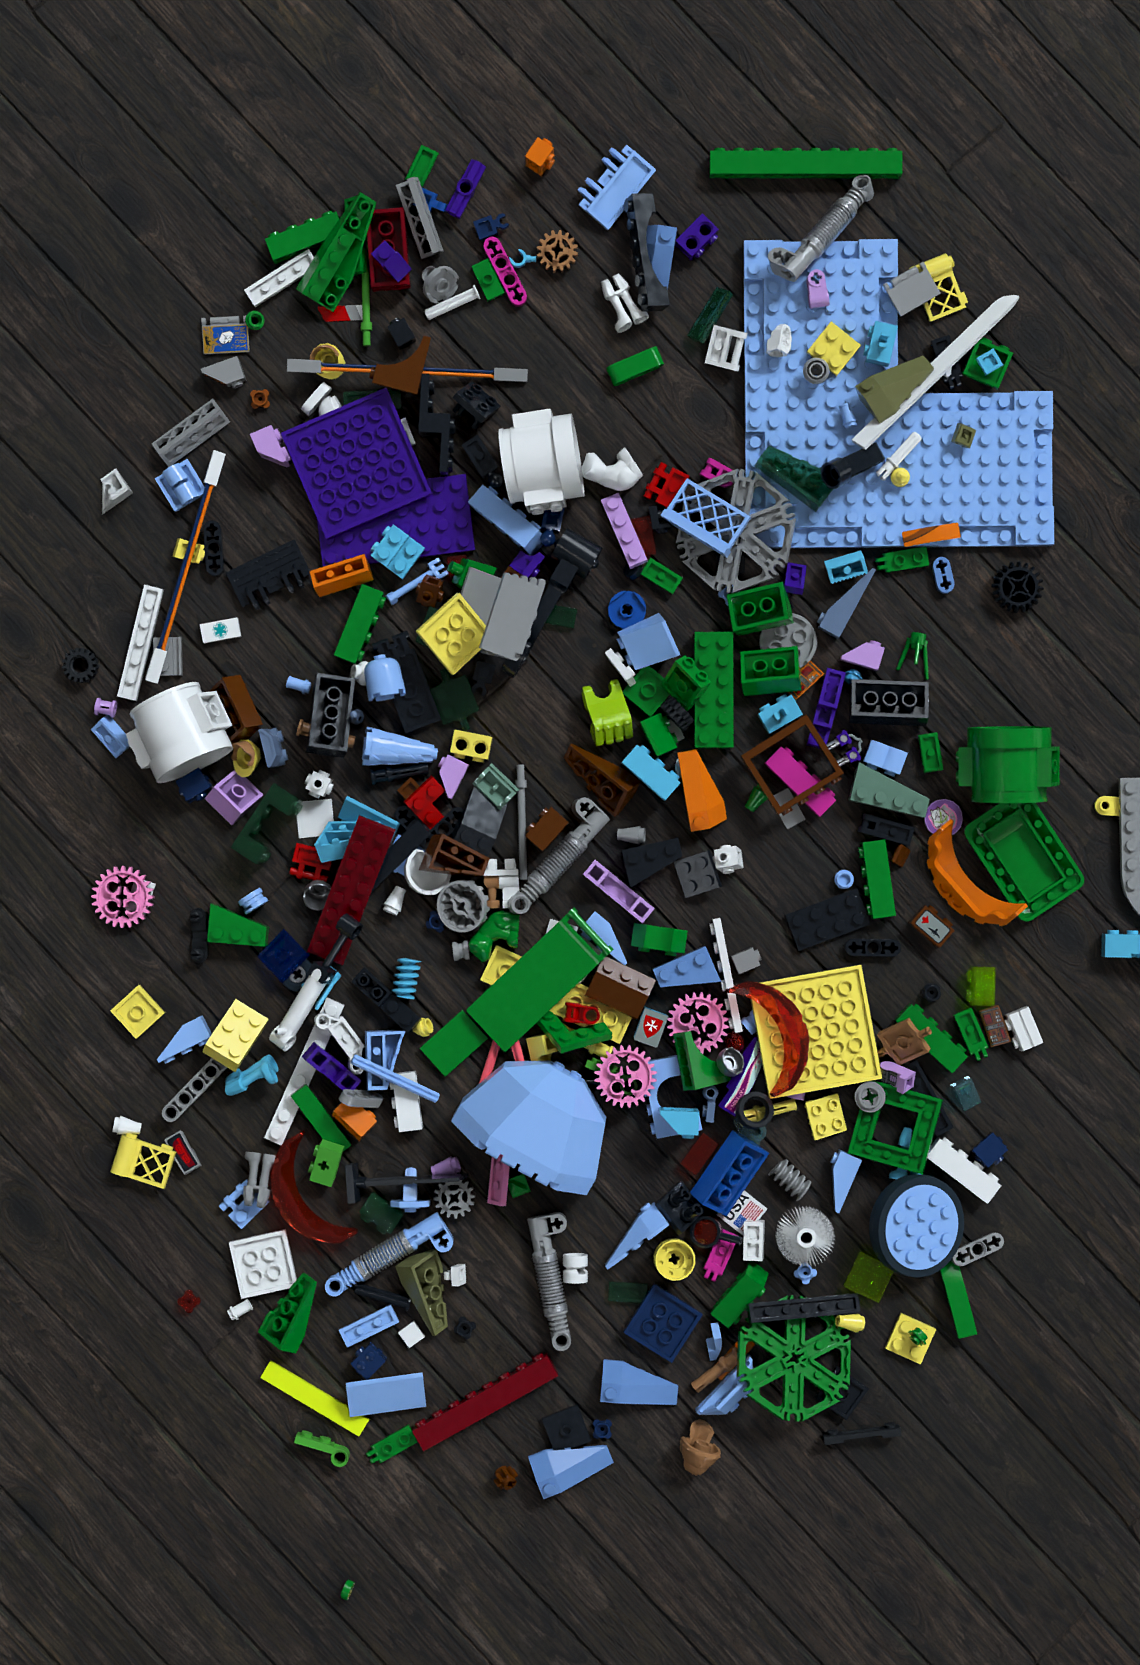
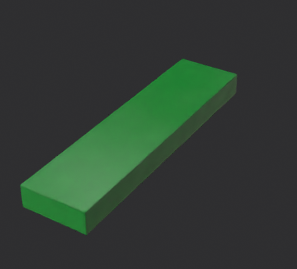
M307 1084L291 1094L292 1099L322 1139L343 1145L344 1150L351 1146L350 1141Z

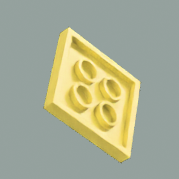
M456 593L419 627L416 633L448 672L454 675L481 650L479 646L486 625L460 593Z

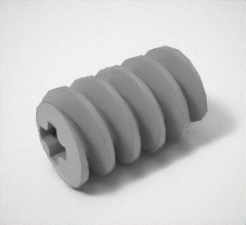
M787 1159L780 1161L768 1175L770 1176L775 1173L774 1181L781 1179L779 1185L787 1184L785 1191L792 1189L791 1196L797 1194L796 1201H799L809 1190L811 1181H805L806 1177L804 1175L799 1176V1170L793 1171V1164L787 1166L789 1162Z

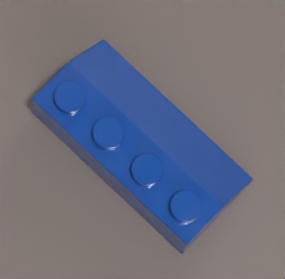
M732 1130L691 1190V1195L702 1205L727 1216L769 1155V1152L746 1136Z

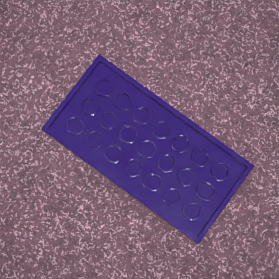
M466 474L426 479L432 492L431 495L329 539L325 538L317 519L323 567L365 554L369 564L379 563L371 557L373 552L370 550L376 542L380 543L384 538L382 533L386 527H392L393 524L425 547L419 558L475 551Z

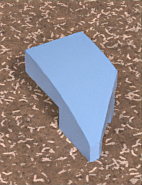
M718 1322L711 1323L713 1337L706 1339L710 1361L717 1359L722 1347Z

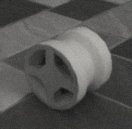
M468 940L462 943L452 942L454 961H458L460 958L470 959Z

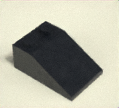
M473 787L450 838L488 856L496 840L507 804L499 810L483 793Z

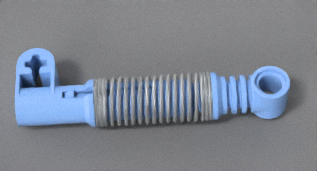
M436 1212L410 1229H403L398 1234H395V1236H392V1238L390 1237L381 1245H378V1247L375 1246V1249L372 1248L363 1256L360 1255V1257L351 1261L349 1269L346 1267L345 1271H340L341 1274L338 1272L328 1278L325 1290L331 1296H338L347 1290L348 1286L352 1287V1283L355 1285L360 1281L365 1282L372 1275L375 1276V1273L378 1274V1271L381 1272V1269H387V1266L390 1267V1264L393 1265V1263L399 1261L398 1258L401 1259V1256L404 1258V1254L407 1256V1253L410 1254L417 1250L418 1246L428 1239L431 1240L438 1251L447 1252L452 1248L453 1236L439 1213ZM445 1230L446 1233L442 1235V1238L448 1239L447 1245H440V1236L436 1239L433 1236ZM332 1281L339 1282L340 1289H332L330 1283Z

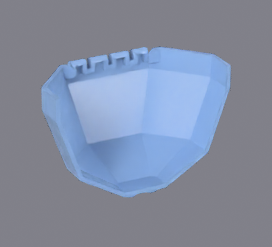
M550 1060L505 1061L462 1098L452 1117L451 1122L476 1147L481 1150L486 1149L485 1153L495 1159L500 1154L503 1155L500 1161L513 1169L517 1163L520 1164L517 1171L530 1178L536 1173L535 1181L546 1187L550 1184V1187L556 1191L587 1195L596 1180L606 1115L585 1080L581 1078V1074L573 1070L571 1072L568 1071L560 1062H552Z

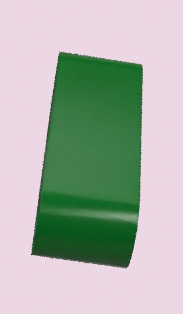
M657 346L616 362L608 366L606 370L613 386H618L662 367L664 362Z

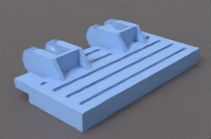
M625 145L621 150L627 158L623 157L612 147L609 150V153L621 163L619 167L608 158L603 157L602 162L608 168L597 181L603 188L588 177L585 180L586 184L597 192L595 197L582 187L578 189V192L584 197L578 205L606 230H609L624 211L625 199L631 194L638 193L656 171L654 167L628 145Z

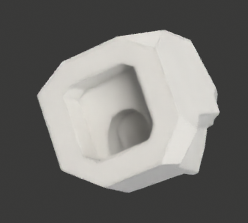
M780 324L771 332V336L767 340L766 353L771 357H784L788 355L792 341L791 330L788 325Z

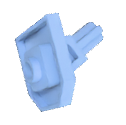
M409 1167L405 1170V1176L417 1177V1170ZM415 1183L403 1184V1199H392L390 1201V1207L405 1209V1212H416V1209H420V1207H429L431 1205V1199H418V1188Z

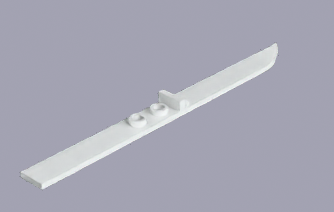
M1003 296L996 300L930 363L934 370L920 386H917L911 392V397L903 401L896 414L882 423L873 418L852 439V442L865 450L873 444L943 375L947 378L951 375L952 366L1014 307L1019 300V296Z

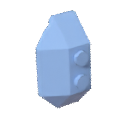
M748 1353L745 1364L747 1368L753 1369V1359ZM737 1366L695 1408L698 1415H726L729 1411L732 1413L739 1406L738 1402L742 1398L748 1397L746 1394H749L752 1390L743 1392V1389L748 1384L746 1381L738 1382L739 1378L744 1377V1374L737 1377Z

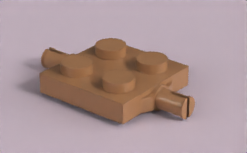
M907 1018L880 1031L877 1036L882 1042L883 1048L877 1050L878 1058L888 1054L894 1059L896 1064L902 1065L928 1053L931 1048L924 1037L932 1034L930 1027L919 1031L911 1019Z

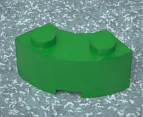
M634 923L631 946L638 947V951L650 952V949L665 951V955L676 956L677 953H685L688 931Z

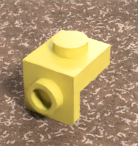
M178 538L172 557L183 560L189 541ZM196 544L191 563L199 564L203 560L205 555L204 545Z

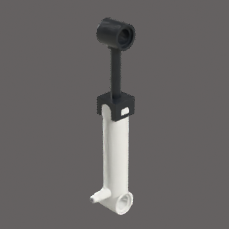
M347 913L336 924V929L340 932V936L325 961L313 962L307 972L309 974L307 980L280 1025L270 1034L269 1040L283 1051H287L293 1046L296 1041L297 1032L325 985L331 983L337 973L330 966L347 938L354 940L362 931L363 925Z

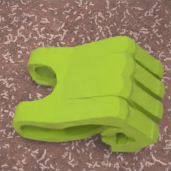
M618 679L610 681L608 686L610 694L606 698L595 696L591 686H583L581 690L585 709L592 721L590 732L596 746L603 745L604 741L607 745L612 744L614 739L616 742H621L624 740L623 736L626 739L633 737L632 718Z

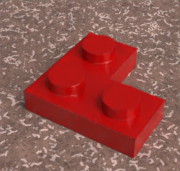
M431 775L404 803L431 830L444 817L432 803L446 790Z

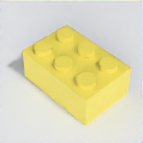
M235 999L206 1042L203 1053L236 1072L264 1030L268 1018Z

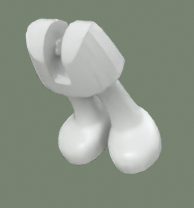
M618 273L612 276L618 291H614L608 279L602 281L601 285L605 299L609 300L616 310L618 321L615 329L618 333H621L632 326V321L625 312L619 299L620 297H622L627 305L634 324L646 321L649 315L636 306L628 291L630 286Z

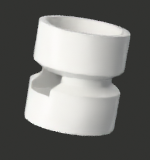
M563 1254V1266L566 1267L563 1270V1282L572 1284L588 1282V1271L585 1269L588 1266V1254Z

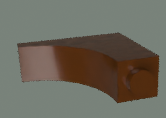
M423 335L417 350L406 360L396 364H376L375 368L371 367L369 378L372 379V384L417 395L431 337Z

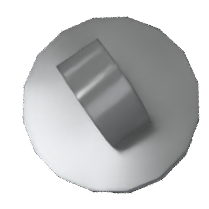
M433 266L427 267L422 273L424 295L433 303H439L438 301L442 299L444 301L449 299L458 288L456 282L459 276L448 266H440L438 268Z

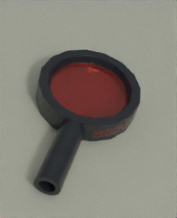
M711 1216L698 1217L691 1224V1240L700 1248H713L720 1240L739 1245L742 1243V1237L723 1233L719 1221Z

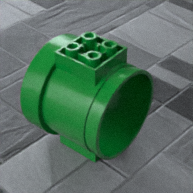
M968 727L967 746L959 747V751L956 752V762L959 763L956 781L959 782V786H971V802H1047L1048 787L1060 785V746H1052V727Z

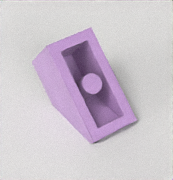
M870 640V643L866 642L842 655L840 661L877 671L885 648L881 647V643Z
M447 755V757H442L438 767L441 768L439 772L447 796L453 799L469 764Z

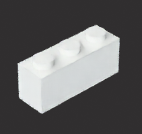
M416 1071L397 1073L418 1083ZM390 1082V1090L394 1089L395 1096L392 1097V1107L397 1112V1116H394L395 1128H399V1132L423 1129L419 1095Z

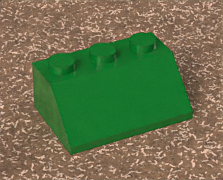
M783 582L727 594L732 629L738 636L794 623L791 604Z
M798 646L740 652L741 684L744 696L802 691Z

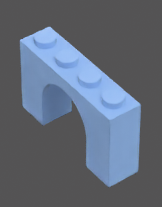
M677 1055L649 1060L648 1064H655L651 1071L657 1072L655 1075H652V1078H655L657 1082H651L655 1089H648L651 1096H649L650 1104L646 1105L648 1116L652 1115L654 1123H650L652 1135L656 1134L657 1139L679 1135L660 1115L659 1107L661 1106L657 1101V1091L660 1084L670 1077L681 1075ZM699 1115V1131H700V1130H702V1126H701L700 1115Z

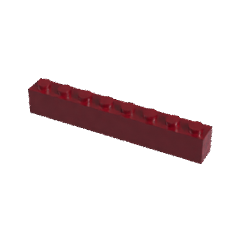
M548 1353L535 1355L532 1357L533 1361L517 1365L515 1367L516 1370L510 1374L508 1371L498 1377L499 1380L493 1383L489 1381L481 1386V1390L477 1392L473 1390L467 1393L465 1399L461 1401L457 1399L448 1404L449 1408L443 1411L439 1409L431 1414V1418L427 1420L423 1418L417 1421L412 1432L422 1450L425 1451L558 1377V1371Z

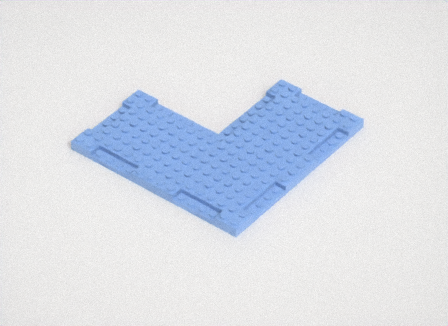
M898 239L833 241L819 258L812 261L795 282L784 279L772 272L768 254L772 249L779 247L795 253L801 246V242L744 240V332L748 333L747 339H744L745 477L749 476L750 470L754 471V473L757 472L790 500L786 503L792 504V507L787 508L786 513H795V517L788 518V520L796 519L791 548L905 547L902 532L951 523L959 524L960 538L908 547L1054 545V506L1052 496L1053 391L924 393L875 441L885 457L883 462L851 477L848 483L836 489L827 487L820 474L822 465L835 458H844L863 449L853 443L852 439L875 418L860 401L855 386L874 374L898 365V329L888 367L865 362L866 356H863L865 345H869L870 337H867L869 327L873 326L875 321L898 326L897 310L883 288L884 283H887L890 289L894 288L890 280L898 276ZM819 269L825 275L830 305L810 309L806 280L812 270ZM816 275L811 279V281H815V284H818L820 278H816ZM832 321L857 341L861 347L837 377L829 371V376L823 383L812 384L803 375L805 363L813 358L807 351ZM786 324L791 330V349L787 356L771 357L766 353L767 340L770 338L771 332L778 325ZM845 403H851L854 417L857 419V426L846 429L842 425L844 421L839 406ZM957 423H962L976 430L970 448H965L951 442ZM913 432L918 433L922 438L921 441L898 465L899 468H905L909 472L910 480L908 484L904 487H896L891 482V474L885 481L881 480L880 478L885 472L878 477L876 471L883 466L886 458H890ZM755 488L749 515L774 506L776 503L775 498L764 488ZM780 525L758 533L756 536L770 548H782L785 528Z

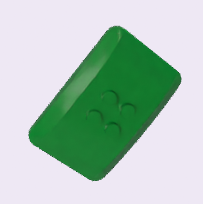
M999 803L970 822L964 829L966 839L1009 903H1026L1028 905L1018 915L1023 921L1033 920L1081 888L1084 884L1082 872L1036 803Z

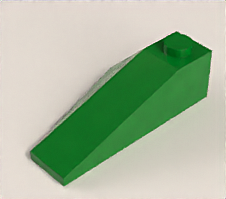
M302 1273L289 1288V1293L285 1298H281L277 1302L278 1306L266 1315L258 1333L279 1350L296 1354L305 1336L317 1281L306 1273Z

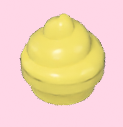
M896 468L891 473L890 479L896 487H904L910 480V474L905 468Z
M421 1018L422 1020L416 1025L413 1032L422 1037H427L433 1032V1024L429 1018Z

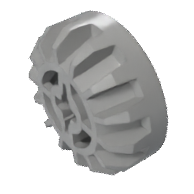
M465 879L447 884L441 890L437 899V911L441 921L449 929L456 932H469L480 927L482 922L487 919V912L490 911V906H487L488 895H484L482 892L484 888L477 886L473 880L467 881ZM463 891H470V892L474 893V895H473V896H469V895H466V896H465L462 892H463ZM476 897L479 900V910L476 908Z

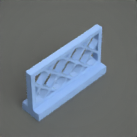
M688 478L668 508L664 509L661 513L665 521L726 558L731 553L732 546L751 519L746 513ZM689 485L694 487L696 495L686 497L685 490ZM710 497L712 505L701 507L700 498ZM697 499L699 508L688 510L687 501ZM684 502L686 511L677 513L673 510L677 503ZM715 507H727L728 514L717 517ZM713 508L715 517L704 520L702 511ZM700 511L701 521L694 523L690 521L689 514ZM740 515L744 518L741 525L733 526L731 517ZM729 518L730 527L720 529L718 520ZM716 521L717 530L708 532L705 523ZM732 532L733 537L729 543L722 540L721 533Z

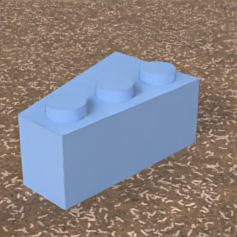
M365 1031V1059L393 1072L405 1031ZM366 1071L367 1090L388 1089L389 1081Z

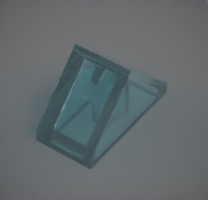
M966 1076L950 1084L964 1111L981 1103L973 1080L970 1077Z

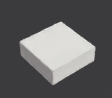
M412 1321L398 1331L409 1348L425 1337L415 1321Z

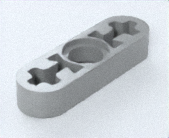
M343 1089L339 1101L350 1107L379 1108L383 1097L371 1090Z
M989 1233L959 1247L951 1261L956 1266H965L1001 1249L1004 1239L999 1233ZM992 1236L998 1238L997 1246L989 1245L986 1247L985 1243L991 1242ZM975 1244H980L982 1247V1252L979 1255H975L972 1251ZM966 1248H968L970 1256L963 1257V1262L956 1260V1257H958L957 1253L965 1254L967 1253Z

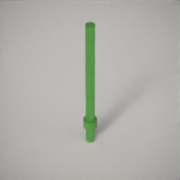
M366 235V273H362L361 331H363V346L368 347L371 346L370 331H372V322H370L369 252Z

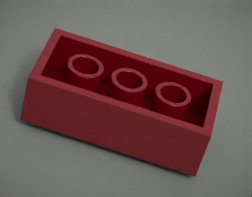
M404 207L376 209L367 232L371 288L373 292L411 289L410 272L398 283L371 255L382 242L386 241L395 251L399 252L409 265Z

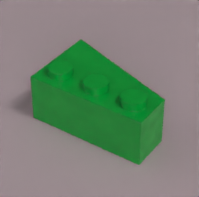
M210 903L207 942L268 946V926L217 904Z
M754 1261L747 1263L746 1270L742 1274H738L737 1280L730 1288H727L712 1308L710 1314L727 1328L732 1324L736 1325L742 1318V1312L744 1310L747 1311V1304L754 1303L753 1300L756 1297L760 1298L766 1290L764 1286L769 1273Z

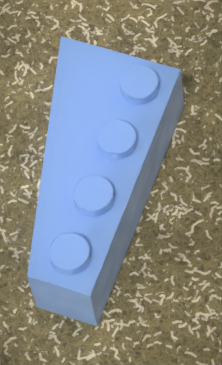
M482 484L468 501L470 506L491 524L494 523V526L504 535H509L508 537L518 547L522 546L529 556L535 555L543 546L540 541L542 533L539 529L541 527L533 520L531 522L525 519L527 516L521 510L517 509L515 511L511 508L512 504L506 498L501 500L497 496L498 492L491 486L486 488Z

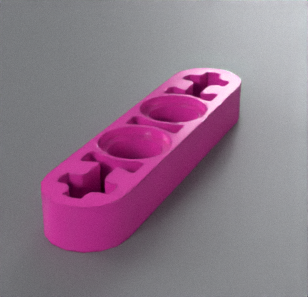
M488 237L484 242L486 255L510 302L517 307L523 306L527 301V295L498 238ZM489 242H492L493 244L497 243V245L495 246L497 253H499L500 251L502 253L494 256L493 250L491 248L488 249ZM497 259H505L506 266L498 268L495 264ZM512 275L515 278L514 284H505V277ZM517 285H519V288H516L518 294H523L521 297L522 301L520 302L517 299H513L515 298L513 290L511 292L508 291L514 289Z

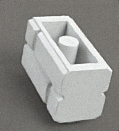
M1025 1006L1005 1015L1006 1020L1004 1022L1007 1030H1011L1014 1037L1011 1040L1015 1049L1019 1048L1020 1051H1025L1043 1043L1029 1007Z

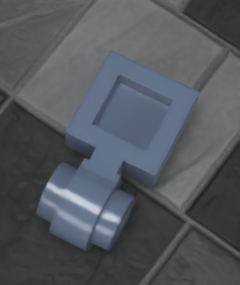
M713 1085L703 1088V1096L707 1099V1106L703 1105L702 1117H705L706 1122L714 1123L715 1100L718 1096V1090ZM710 1089L714 1090L711 1096L707 1095V1091Z

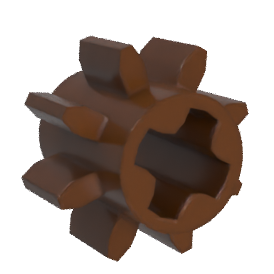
M501 1466L495 1471L497 1478L493 1481L501 1490H509L516 1485L517 1481L515 1478L518 1474L514 1468L512 1469L511 1466Z

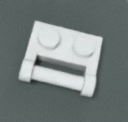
M714 325L705 363L739 371L740 365L738 363L744 339H747L748 333ZM732 336H735L737 339L731 363H728L726 360Z

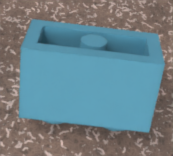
M875 321L874 325L869 327L867 337H870L869 345H865L863 356H866L865 362L888 367L898 326Z
M786 694L776 699L777 703L772 706L768 703L759 708L761 712L757 715L768 734L803 715L792 694L788 697Z

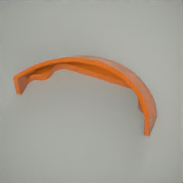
M950 819L929 837L927 843L929 845L927 865L928 869H931L936 889L954 910L961 915L966 914L975 919L974 922L980 924H999V926L1007 925L1025 910L1028 905L1026 903L1016 904L998 900L983 892L967 877L954 852L952 843L954 821Z

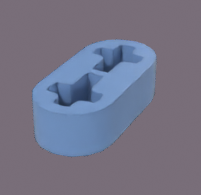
M939 557L933 561L932 571L937 590L945 594L954 588V579L949 560L945 557ZM939 561H941L942 564H946V567L943 568L944 574L941 573L940 568H936V565L939 564ZM944 576L946 582H950V585L947 587L948 590L940 586L943 583L942 577Z

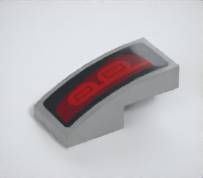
M180 1130L164 1140L167 1145L174 1147L173 1151H176L174 1159L184 1175L202 1166L183 1131Z

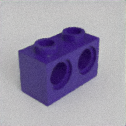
M702 213L676 239L675 245L690 260L694 257L698 259L705 251L703 248L708 243L712 245L717 240L719 229ZM708 228L710 234L702 235L700 229ZM689 241H693L697 247L689 249L686 244Z

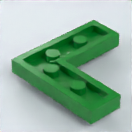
M548 1011L537 1022L538 1026L560 1053L611 1040L613 1034L604 1022L569 1031L551 1011Z

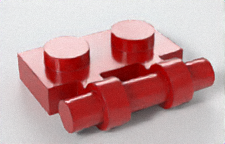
M660 462L658 468H655L653 472L654 476L650 484L648 483L645 488L644 497L650 500L654 493L658 495L655 503L668 508L685 480L689 479L690 476L673 467L668 474L664 472L667 465ZM661 478L666 480L662 489L657 487Z
M296 843L292 862L299 863L298 869L291 867L289 874L296 876L298 879L323 880L327 883L328 876L321 875L322 869L330 871L332 861L321 863L315 847ZM305 866L316 867L315 873L305 871Z

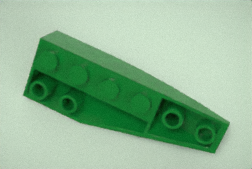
M361 192L358 193L310 263L296 287L299 292L334 312L353 280L377 202Z

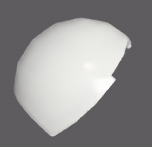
M416 849L406 859L404 865L405 879L409 886L417 893L435 895L449 884L451 875L419 871L425 852Z

